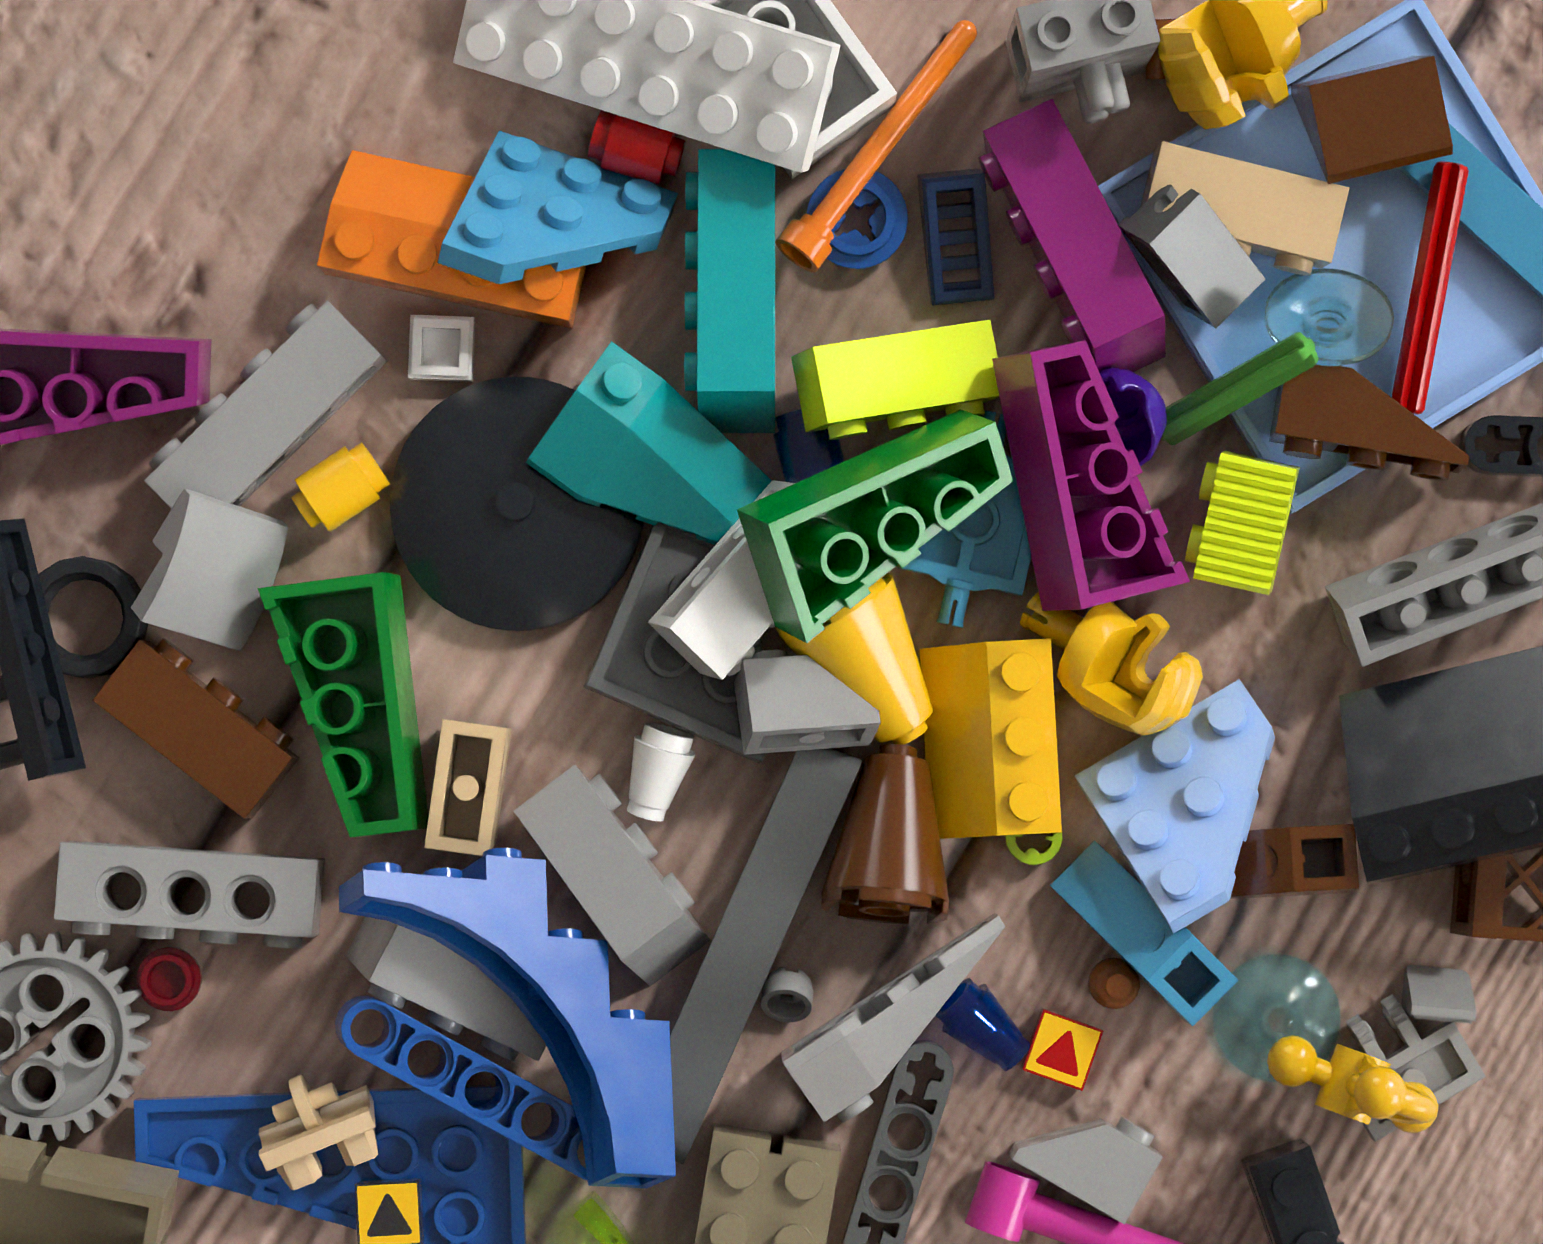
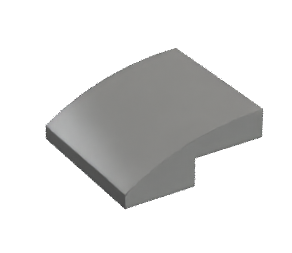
M184 488L152 540L163 555L131 606V609L142 622L241 651L264 608L257 588L273 586L284 551L288 526L282 520Z

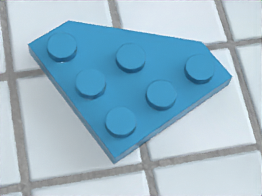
M498 131L442 242L438 263L496 284H503L521 280L524 270L551 264L554 270L558 272L599 263L602 261L603 253L629 247L634 255L657 250L672 216L678 193L656 186L654 183L644 179H635L602 169L601 166L588 159L577 158L539 145L528 138L517 137Z

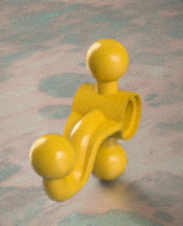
M1293 1035L1279 1039L1273 1044L1268 1053L1267 1064L1269 1072L1277 1082L1289 1087L1301 1086L1308 1081L1320 1085L1321 1088L1314 1105L1367 1125H1369L1371 1118L1390 1119L1395 1127L1408 1133H1418L1426 1130L1437 1117L1438 1103L1436 1096L1430 1088L1418 1082H1405L1399 1073L1390 1068V1063L1365 1053L1336 1044L1331 1061L1329 1062L1317 1057L1316 1050L1309 1041L1303 1037Z

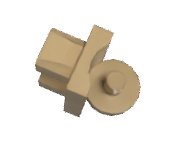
M302 1074L288 1081L292 1098L272 1106L276 1122L259 1128L262 1144L259 1156L266 1171L276 1168L291 1190H297L312 1184L322 1176V1165L316 1154L318 1150L337 1144L346 1166L359 1165L376 1158L378 1155L374 1129L376 1128L374 1101L367 1085L338 1096L333 1082L311 1090L305 1077Z

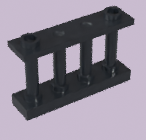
M25 518L0 520V669L2 676H0V703L9 701L17 739L0 743V770L24 764L28 781L85 769L86 765Z

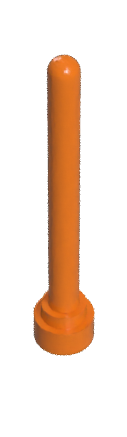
M961 20L953 26L811 215L803 214L800 220H791L776 239L775 243L778 249L794 264L814 273L818 271L832 252L830 243L834 239L832 229L975 41L977 28L971 21Z

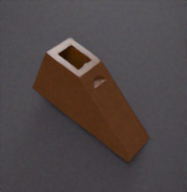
M1317 362L1314 367L1278 386L1269 442L1284 444L1283 453L1286 455L1305 459H1321L1322 451L1347 455L1346 464L1371 470H1384L1386 461L1410 465V475L1438 481H1446L1449 479L1450 472L1460 473L1468 466V454L1353 368Z
M1338 824L1250 830L1246 842H1242L1234 871L1236 879L1230 899L1350 893L1359 889L1354 825Z

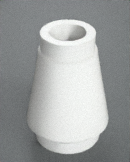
M646 722L642 735L634 736L628 797L630 800L627 807L629 813L647 820H664L666 810L669 808L696 755L694 751L690 750L694 739L693 735L664 724Z

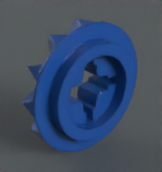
M845 169L831 174L817 186L810 198L807 214L811 215ZM877 171L852 203L857 210L863 209L866 206L871 207L876 202L880 204L874 209V214L868 219V225L871 229L870 234L874 240L871 242L866 235L862 236L856 229L851 230L847 234L843 232L837 237L835 233L840 230V225L846 220L844 213L832 229L834 239L830 243L832 252L827 257L837 267L865 270L887 261L904 240L908 225V211L905 200L898 187L889 178Z

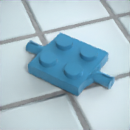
M985 411L984 418L995 421L996 412ZM1000 414L997 428L1002 445L1004 446L1007 431L1004 416ZM1007 455L1006 458L1013 482L949 532L946 530L940 531L919 548L921 554L902 568L903 570L929 575L942 585H946L939 616L936 620L937 623L948 625L953 601H956L951 626L963 628L970 591L991 589L1017 596L1023 595L1031 560V551L1013 461Z

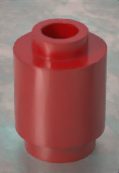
M601 110L590 141L588 158L601 161L602 169L635 179H644L660 185L664 174L676 176L686 140L675 137L676 133Z

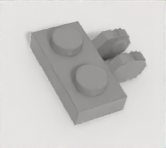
M1393 994L1380 1001L1383 1008L1382 1013L1391 1028H1394L1405 1045L1386 1057L1375 1040L1374 1032L1366 1021L1362 1020L1359 1015L1346 1021L1347 1027L1362 1053L1390 1063V1068L1399 1073L1405 1082H1418L1430 1088L1436 1096L1438 1105L1486 1077L1454 1022L1445 1021L1419 1036L1406 1012ZM1371 1118L1369 1125L1362 1123L1370 1138L1375 1142L1398 1129L1390 1119Z

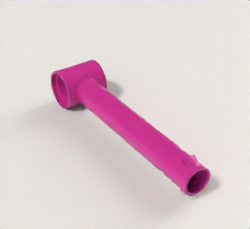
M985 1161L965 1219V1223L971 1227L1015 1242L1020 1241L1023 1229L1066 1244H1185L1127 1223L1124 1225L1115 1219L1036 1193L1040 1182L1038 1178L990 1161Z

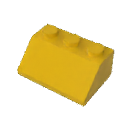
M1051 638L991 641L919 649L920 668L933 708V713L925 720L928 729L924 732L925 760L930 765L940 839L1061 833Z

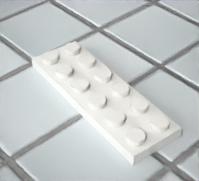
M467 0L453 63L802 173L810 169L841 45L696 0Z

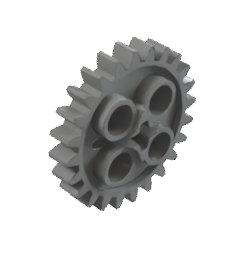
M52 932L48 934L44 948L40 949L34 934L27 933L21 937L20 954L17 953L7 940L0 943V1017L5 1018L11 1023L15 1036L13 1044L9 1049L0 1048V1115L7 1117L5 1123V1135L7 1136L14 1135L22 1127L23 1123H27L31 1140L39 1141L43 1138L47 1125H51L58 1141H62L70 1136L71 1120H74L77 1126L84 1133H87L95 1128L92 1109L107 1119L117 1113V1110L110 1095L128 1099L135 1092L123 1077L125 1075L140 1076L146 1071L147 1067L134 1059L132 1054L133 1052L145 1050L152 1044L151 1040L135 1035L134 1029L150 1020V1014L131 1012L129 1005L141 996L142 991L141 989L122 991L119 984L125 978L129 969L124 966L108 973L104 969L109 955V951L106 948L93 955L90 959L85 957L86 938L84 937L75 939L68 950H63L60 932ZM41 975H51L60 981L64 996L59 1007L51 1008L45 1006L36 996L35 986ZM85 997L90 1001V1006L85 1012L52 1038L53 1046L50 1044L33 1053L10 1075L2 1073V1065L40 1034L39 1028H43L58 1020L81 998ZM82 1024L95 1025L102 1031L105 1037V1048L100 1056H90L80 1050L76 1035L78 1028ZM40 1065L53 1073L56 1079V1089L52 1097L44 1098L36 1095L28 1085V1074L32 1066Z

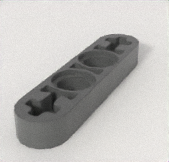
M919 1040L914 1042L894 1067L841 1244L867 1243L871 1224H858L860 1215L863 1212L879 1222L898 1223L895 1234L882 1228L878 1244L904 1243L953 1081L954 1067L951 1057L941 1045L933 1041ZM924 1052L934 1054L935 1066L943 1070L939 1080L929 1078L923 1092V1100H935L931 1112L915 1102L895 1101L899 1089L912 1095L915 1075L907 1070V1065L910 1060L920 1061L923 1058ZM899 1114H914L924 1124V1137L914 1148L900 1149L893 1145L888 1138V1126L891 1120ZM886 1174L894 1175L905 1184L906 1197L903 1203L896 1209L881 1210L870 1201L869 1188L872 1182L879 1176Z

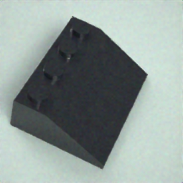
M1543 645L1339 695L1352 820L1366 882H1389L1543 847Z

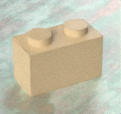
M442 719L424 848L483 856L484 851L495 848L512 728Z

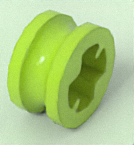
M1062 832L1051 833V836H1044L1045 840L1050 841V845L1044 852L1039 854L1032 847L1024 852L1019 849L1015 837H1022L1023 835L1005 836L1006 845L1011 855L1020 862L1029 865L1043 864L1051 860L1060 850L1063 840Z

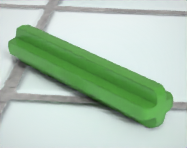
M1296 332L1167 406V424L1161 441H1166L1170 445H1176L1314 367L1319 359L1315 350V343L1310 337H1305L1301 332Z

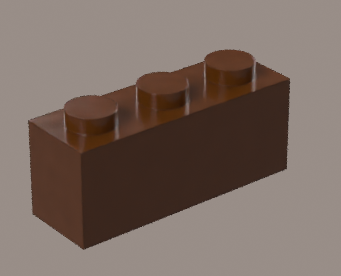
M162 638L156 646L151 641L140 639L92 701L242 818H253L300 757L288 749L294 739L264 716L256 724L238 710V707L244 700L218 679L213 677L206 685L187 670L193 663V660L168 640Z

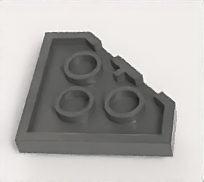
M658 522L650 528L584 684V688L756 763H760L763 761L766 753L747 755L743 753L734 687L737 673L731 676L727 675L723 680L700 674L648 623L715 546L714 544L698 540L693 533ZM761 638L753 645L755 653L763 651L760 645L762 644Z

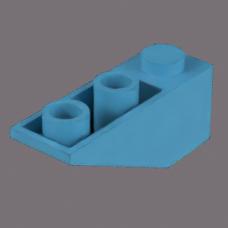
M1095 840L1049 885L1191 1026H1194L1239 981L1186 927L1173 934L1144 887Z

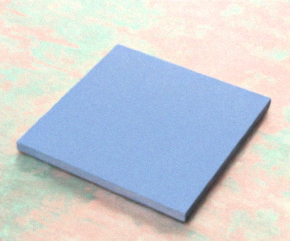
M1404 0L1290 69L1285 76L1289 97L1282 105L1270 110L1257 100L1245 101L1241 103L1246 115L1242 119L1226 127L1204 129L1198 125L1170 142L1327 182L1291 95V85L1411 56H1435L1448 123L1543 208V195L1423 0ZM1153 153L1098 186L1117 224L1126 216L1130 218L1140 208ZM1398 168L1333 183L1349 187L1350 189L1332 263L1321 269L1313 267L1311 275H1299L1274 268L1275 257L1251 252L1249 258L1266 280L1217 328L1212 327L1183 309L1122 230L1121 232L1150 288L1208 382L1292 334L1301 332L1305 337H1310L1315 343V350L1319 358L1318 362L1353 368L1392 397L1428 195ZM1460 224L1458 226L1425 410L1422 414L1415 415L1432 428L1543 362V300ZM1277 387L1229 414V417L1254 457L1300 467L1290 514H1293L1365 469L1346 464L1347 455L1322 451L1321 459H1305L1284 454V444L1269 442Z

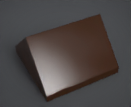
M1411 56L1291 85V95L1328 184L1453 154V143L1435 56Z

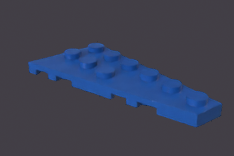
M496 1084L465 1086L467 1102L473 1106L489 1102L494 1096ZM417 1088L368 1089L374 1101L376 1124L374 1129L378 1146L376 1158L356 1166H346L337 1144L318 1150L316 1154L322 1165V1176L316 1182L297 1190L289 1188L276 1168L266 1171L259 1156V1150L262 1149L259 1128L276 1122L272 1106L291 1099V1092L137 1098L134 1100L136 1162L179 1170L178 1178L209 1187L223 1188L250 1196L253 1200L274 1206L276 1204L308 1213L309 1216L359 1230L357 1186L417 1183L420 1243L411 1244H526L523 1146ZM339 1090L337 1093L338 1096H341L353 1090ZM385 1194L367 1233L376 1236L409 1235L412 1233L410 1226L390 1194Z

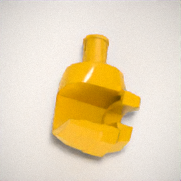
M1207 0L1159 29L1160 43L1158 54L1166 79V87L1177 109L1180 112H1187L1202 128L1212 129L1226 127L1245 117L1242 102L1257 100L1270 110L1282 105L1289 97L1285 76L1300 55L1301 38L1298 27L1315 16L1325 13L1328 1Z
M1039 592L1028 602L1026 607L1033 610L1034 613L1030 615L1027 612H1023L1020 626L1026 630L1033 631L1044 639L1051 638V643L1064 650L1059 662L1057 677L1066 691L1082 708L1114 726L1140 735H1150L1170 728L1189 715L1203 678L1198 659L1189 655L1188 652L1178 653L1160 670L1155 681L1151 680L1145 672L1150 652L1171 627L1160 614H1147L1134 621L1113 602L1093 606L1083 618L1071 610L1042 611Z

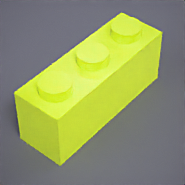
M991 320L814 346L792 356L805 432L828 429L830 440H836L868 433L866 425L868 422L887 420L889 430H898L927 423L925 413L945 410L947 416L961 409L978 416L985 414L983 403L1000 397L992 361L993 358H998Z

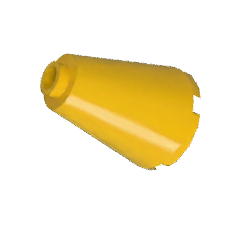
M891 571L870 586L868 589L871 593L853 608L844 607L823 623L825 630L808 643L775 627L780 638L796 655L809 656L879 710L881 723L874 736L878 742L882 743L892 740L893 744L905 745L921 736L928 729L925 720L931 716L933 708Z

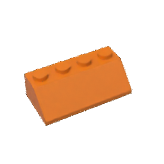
M354 150L350 153L330 204L317 266L325 275L571 329L573 328L586 270L585 265L556 272L552 265L549 264L524 270L521 280L496 284L439 264L438 258L442 242L475 177Z

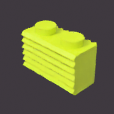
M1223 451L1220 454L1218 464L1206 463L1199 499L1210 501L1204 526L1193 524L1185 556L1186 562L1196 564L1193 579L1269 595L1272 592L1300 467L1230 451Z

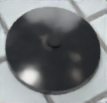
M502 377L478 382L459 390L436 405L419 422L404 444L396 463L390 491V516L395 542L405 565L420 587L433 600L458 617L477 625L504 631H532L557 626L580 616L602 601L614 589L630 566L640 542L644 522L636 520L635 514L602 503L597 507L579 501L525 463L576 390L556 382L533 377Z

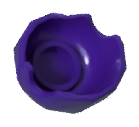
M1109 368L1100 370L1099 373L1119 417L1114 422L1126 450H1133L1139 465L1142 466L1152 459L1166 428L1167 414L1165 402L1158 390L1150 382L1128 369Z

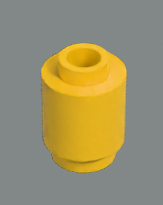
M361 442L350 450L343 446L295 478L294 480L300 491L291 496V498L312 529L323 523L331 532L381 499L378 492L389 486L390 482L368 449Z

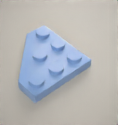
M1240 679L1192 706L1189 715L1172 727L1150 735H1143L1075 775L1079 787L1173 934L1230 900L1236 879L1234 871L1242 842L1247 840L1259 793L1257 789L1265 760L1269 761L1275 735L1272 726Z

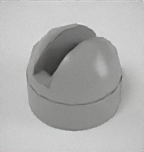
M780 967L772 971L763 985L761 998L763 1012L770 1018L781 1022H797L810 1015L813 1002L811 979L800 969L797 970V973L786 971V967ZM781 994H790L793 997L782 996Z

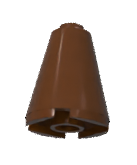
M885 744L879 747V754L869 755L865 758L821 892V909L828 911L836 903H839L838 916L889 924H909L910 912H927V924L947 920L950 903L930 765L928 761L917 757L916 748L907 745Z

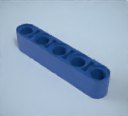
M357 996L345 1002L340 1008L335 1020L336 1034L341 1044L352 1053L574 1175L587 1180L586 1167L582 1166L578 1160L577 1150L582 1141V1134L572 1105L377 998ZM363 1010H377L380 1012L384 1022L381 1036L370 1044L356 1043L350 1029L353 1018ZM430 1040L435 1042L440 1050V1060L437 1067L426 1075L413 1074L408 1066V1055L412 1047L421 1041ZM478 1072H490L496 1081L494 1096L483 1105H470L465 1098L464 1089L466 1082L472 1075ZM534 1103H546L551 1110L552 1120L550 1126L544 1133L538 1136L525 1135L521 1127L523 1112Z

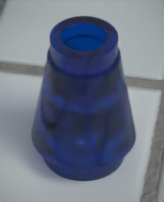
M970 978L960 983L935 1015L943 1023L942 1031L992 1063L997 1064L1004 1071L1013 1068L1030 1048V1042L1022 1036V1032L986 984L978 986Z

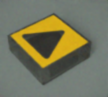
M421 1178L357 1181L354 1184L358 1244H424Z

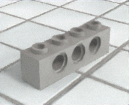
M1543 503L1325 586L1342 640L1362 667L1543 598Z
M83 841L60 842L54 920L72 921L71 932L79 934L110 935L111 924L136 925L135 937L174 939L175 928L200 930V942L238 944L239 933L264 934L263 946L302 948L303 937L312 938L319 935L325 858ZM122 872L133 875L141 887L140 899L131 909L119 906L114 901L111 893L114 879ZM185 877L198 880L205 890L204 905L196 913H188L182 910L175 900L176 886ZM249 881L257 882L264 886L270 897L269 908L260 918L246 915L238 903L239 892L243 885Z

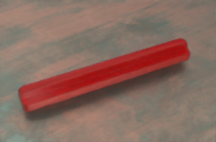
M1447 161L1437 162L1433 168L1391 397L1415 415L1422 414L1425 410L1469 172L1467 166Z

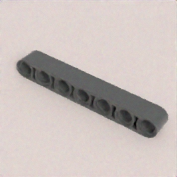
M836 748L800 750L795 752L671 1031L675 1161L680 1164H684L861 765V759Z

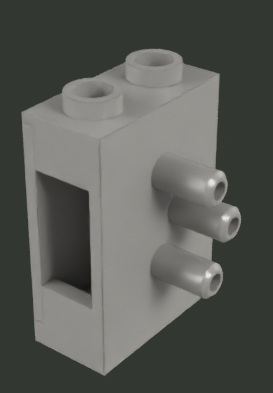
M1047 0L1018 7L1005 40L1019 101L1024 102L1076 89L1082 118L1087 124L1103 121L1107 118L1108 113H1117L1129 108L1130 101L1124 78L1142 74L1160 43L1151 0Z

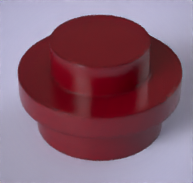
M164 947L151 952L142 961L137 972V987L142 991V998L151 1007L161 1011H176L186 1007L196 998L202 984L201 969L196 959L187 951L176 947Z

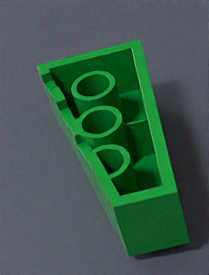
M960 409L737 509L775 627L808 643L825 630L823 623L842 608L847 607L851 609L871 593L868 588L896 566L901 569L918 557L921 554L919 548L940 531L946 530L949 532L1012 483L1013 478L996 422Z
M379 572L257 588L264 608L269 610L279 637L277 643L284 662L290 666L302 699L300 705L307 724L312 726L323 755L321 761L349 837L427 828L429 816L401 576Z

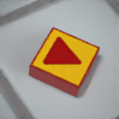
M1042 1008L1021 1069L1083 1091L1104 1031Z

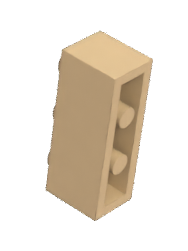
M1162 141L1154 149L1140 207L1158 190L1167 185H1172L1177 191L1178 196L1173 203L1163 210L1164 212L1171 208L1179 197L1188 190L1193 189L1203 196L1249 257L1251 252L1275 257L1274 268L1299 275H1311L1313 267L1321 269L1332 263L1350 188Z

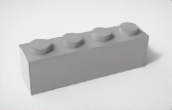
M328 300L319 309L314 304H310L288 324L286 331L291 336L273 354L266 348L244 367L240 376L245 382L228 398L222 393L218 394L199 411L194 420L200 426L183 443L174 438L155 454L149 462L154 471L144 481L171 509L184 488L241 506L387 360Z

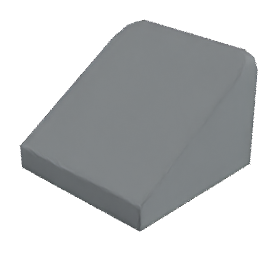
M1409 965L1405 968L1401 1006L1406 1015L1419 1019L1472 1024V1021H1476L1477 1011L1470 977L1466 971L1420 965Z

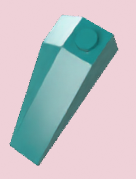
M612 341L525 462L579 501L597 507L602 503L635 514L636 520L651 525H656L659 522L695 534L698 540L714 545L719 542L739 519L737 509L754 502L772 481L668 382Z

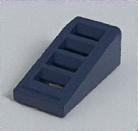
M965 169L918 174L919 203L930 304L934 306L994 300L985 173L981 169ZM969 191L970 202L937 205L936 194ZM963 217L972 218L973 228L939 231L938 220ZM974 243L975 254L941 257L940 246ZM977 268L978 280L943 283V271Z

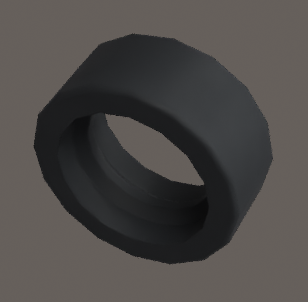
M80 556L59 560L38 574L48 613L51 601L59 590L71 582L81 580L102 583L113 591L121 604L123 621L120 633L114 642L103 651L85 656L70 653L55 640L63 674L87 679L111 675L140 639L145 640L148 623L142 622L131 609L141 589L133 576L116 564Z

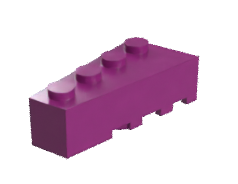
M1053 99L1047 100L983 130L986 154L978 157L981 169L985 173V178L993 192L1003 189L1011 206V209L1006 211L1011 229L1021 246L1029 244L1037 261V264L1033 265L1036 277L1046 297L1049 300L1055 299L1064 318L1061 319V323L1069 343L1086 340L1099 371L1109 368H1120L1135 372L1165 358V315Z
M0 328V445L206 404L210 398L212 339Z
M1086 340L993 358L992 361L1042 611L1085 609L1190 582L1182 562L1174 561L1163 535L1168 533V529L1159 509H1151L1137 475L1143 472L1133 450H1126L1114 422L1119 418Z

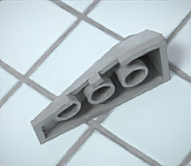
M992 914L782 1051L784 1066L824 1122L837 1115L841 1123H844L873 1104L874 1101L868 1093L880 1086L1005 928L1004 923L997 914Z

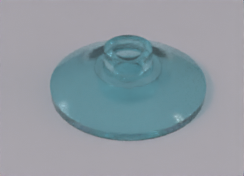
M1322 268L1312 269L1311 275L1294 274L1281 281L1268 296L1265 305L1264 321L1267 332L1276 344L1296 332H1301L1305 337H1310L1316 345L1315 350L1319 358L1316 365L1343 366L1366 360L1385 346L1392 333L1394 313L1388 297L1370 280L1352 272Z
M1269 954L1250 959L1231 972L1239 981L1213 1006L1212 1020L1218 1045L1226 1058L1235 1067L1256 1079L1277 1082L1269 1072L1267 1064L1268 1053L1275 1042L1282 1037L1291 1035L1303 1037L1309 1041L1315 1048L1317 1057L1326 1060L1337 1041L1341 1016L1335 991L1327 978L1318 969L1308 962L1293 956ZM1276 1008H1286L1290 1013L1291 1022L1284 1031L1276 1032L1269 1026V1015Z

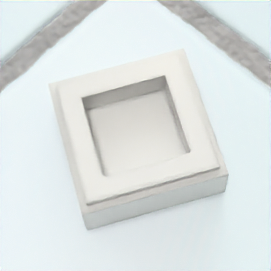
M410 315L408 379L473 382L475 318L465 316Z

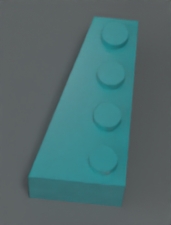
M698 149V172H686L685 178L686 210H698V231H685V270H698L697 292H685V330H697V352H685L684 357L685 391H697L698 412L721 433H775V164L727 149Z

